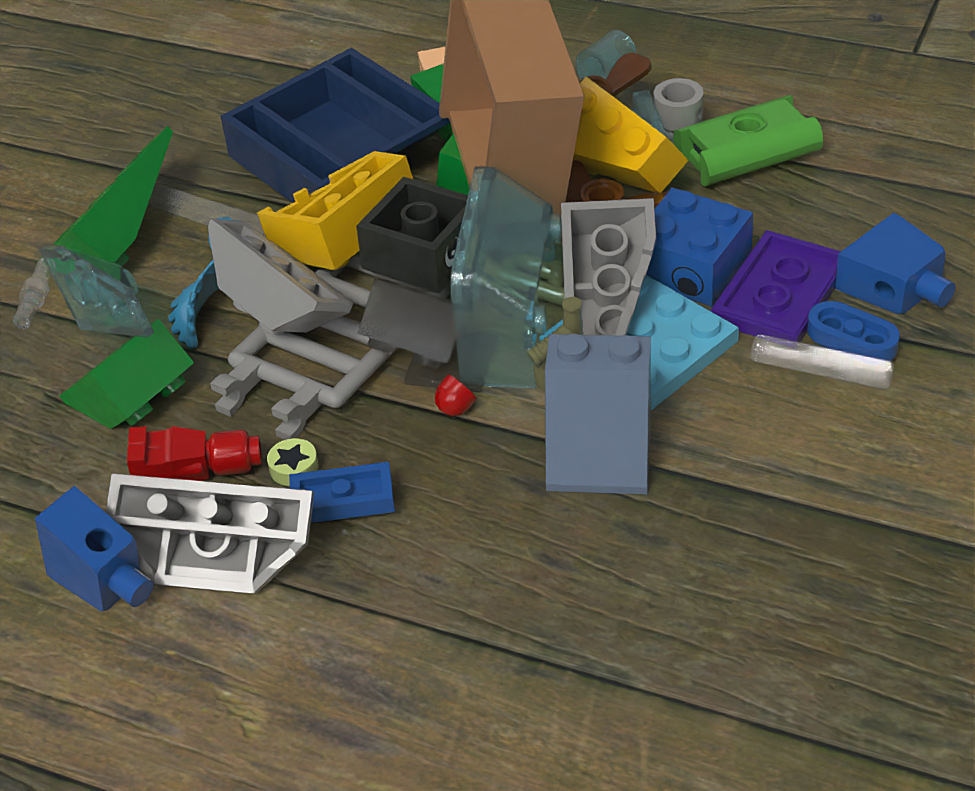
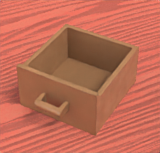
M450 0L439 115L440 118H449L471 195L481 199L483 225L561 219V203L566 201L584 95L549 0Z

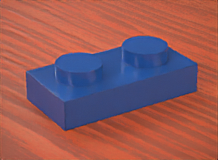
M389 462L289 474L290 489L315 492L311 523L395 512Z

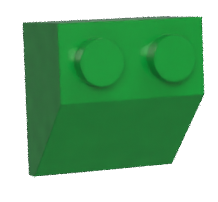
M157 319L124 343L59 395V397L68 406L109 429H112L124 420L132 426L153 409L148 401L156 394L160 393L163 398H166L186 382L181 374L194 362L162 322Z

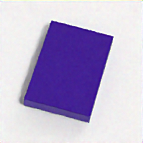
M766 230L710 311L739 327V332L797 349L808 332V315L811 308L819 303L826 302L836 287L838 253L841 251Z

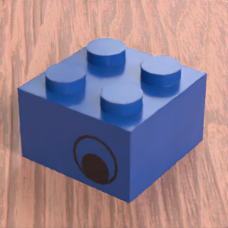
M671 188L654 209L656 244L646 275L690 300L712 307L752 251L753 212L728 203L695 195L688 191Z

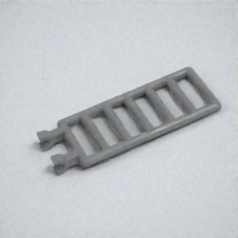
M483 231V247L488 255L495 248L497 240L494 235ZM360 251L352 256L348 264L342 268L327 270L320 267L315 274L354 304L399 321L388 332L381 331L345 316L320 326L373 347L361 360L291 332H285V335L282 336L274 335L258 326L229 354L228 362L234 369L229 374H220L210 383L213 391L223 395L215 403L216 411L232 417L241 407L245 395L262 379L295 393L289 400L282 399L277 402L271 410L273 416L283 420L275 429L276 437L283 440L297 438L302 432L306 420L322 404L331 408H339L364 384L461 283L464 266L440 293L362 269ZM346 267H350L418 292L424 296L414 306L336 277ZM269 343L346 375L332 388L254 355Z

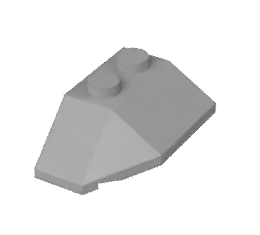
M210 219L208 231L218 288L234 300L233 305L237 309L249 313L256 318L261 329L280 336L285 335V332L306 333L350 313L353 305L351 300L277 244L264 238L247 222Z
M111 474L106 513L133 536L137 545L140 569L155 585L256 595L308 545L315 492Z

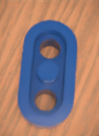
M836 301L819 303L812 307L809 312L808 335L814 342L871 365L887 363L897 355L900 337L899 330L887 320Z

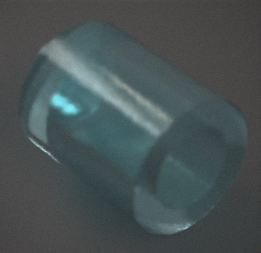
M611 30L577 55L576 67L579 77L583 79L588 76H601L606 79L621 56L627 53H636L633 41L624 32Z

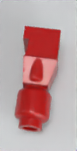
M146 426L129 428L127 465L129 474L134 476L192 481L208 479L209 469H212L214 474L218 476L245 474L251 470L252 466L262 465L261 441L259 435L249 436V433L242 429L217 431L212 433L209 440H207L206 431L172 426V428L166 430L147 431Z

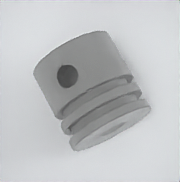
M684 78L668 79L658 84L653 92L654 128L673 143V133L676 129L702 122L703 88L697 82Z

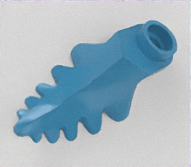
M220 217V218H217V219H223V220L238 221V220H233V219H231L230 217ZM214 260L199 275L197 281L183 289L182 293L171 303V308H175L168 318L169 322L174 321L171 331L173 334L180 333L178 337L179 342H185L189 349L198 347L196 332L198 313L207 298L219 289Z

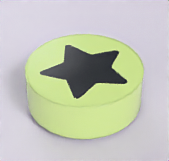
M303 439L283 440L274 445L267 455L270 475L275 482L281 485L290 486L289 474L318 471L319 465L315 447Z

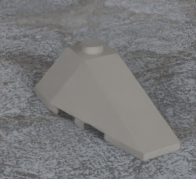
M654 198L561 203L565 299L577 297L582 301L583 335H627L656 244Z

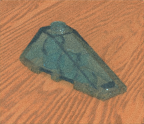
M46 245L39 249L80 330L148 337L154 333L136 295L139 291L138 285L127 269H123L119 264L62 245Z

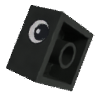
M403 177L356 226L362 269L436 293H440L465 265L473 245L476 242L484 243L481 199L407 177Z

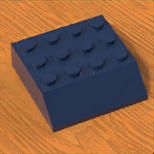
M349 48L221 115L229 157L292 203L295 202L293 193L303 188H306L309 194L330 184L328 175L374 151L400 155L432 137L450 124L449 118H440V103L353 48Z

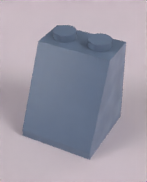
M549 334L545 365L546 491L647 494L652 423L651 336Z

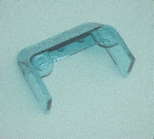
M475 166L452 264L451 298L460 381L464 386L536 389L537 384L534 379L533 363L528 358L526 351L535 346L537 335H545L546 306H538L537 292L543 261L550 263L556 260L555 242H560L562 217L561 214H554L553 206L496 167Z

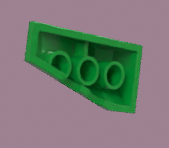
M168 126L142 149L114 179L115 181L88 206V209L37 261L40 266L94 282L106 271L113 276L128 261L130 257L125 251L137 237L173 131Z

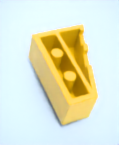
M585 77L580 83L584 100L573 160L580 161L588 174L595 176L597 174L614 178L617 182L661 194L689 160L665 135L588 77Z
M374 151L328 175L330 184L309 194L306 188L293 193L295 202L276 212H273L270 207L257 212L266 239L277 244L302 264L321 267L327 270H336L348 264L350 258L359 251L356 228L359 222L403 177L413 179L405 155Z

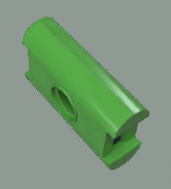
M787 95L676 129L673 133V144L701 173V184L708 186L819 151L823 147V133L815 116L805 118L793 107V96Z

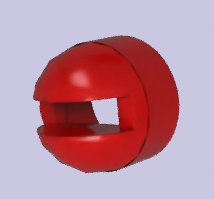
M450 374L443 379L435 391V404L440 411L449 416L462 415L477 400V397L466 386Z

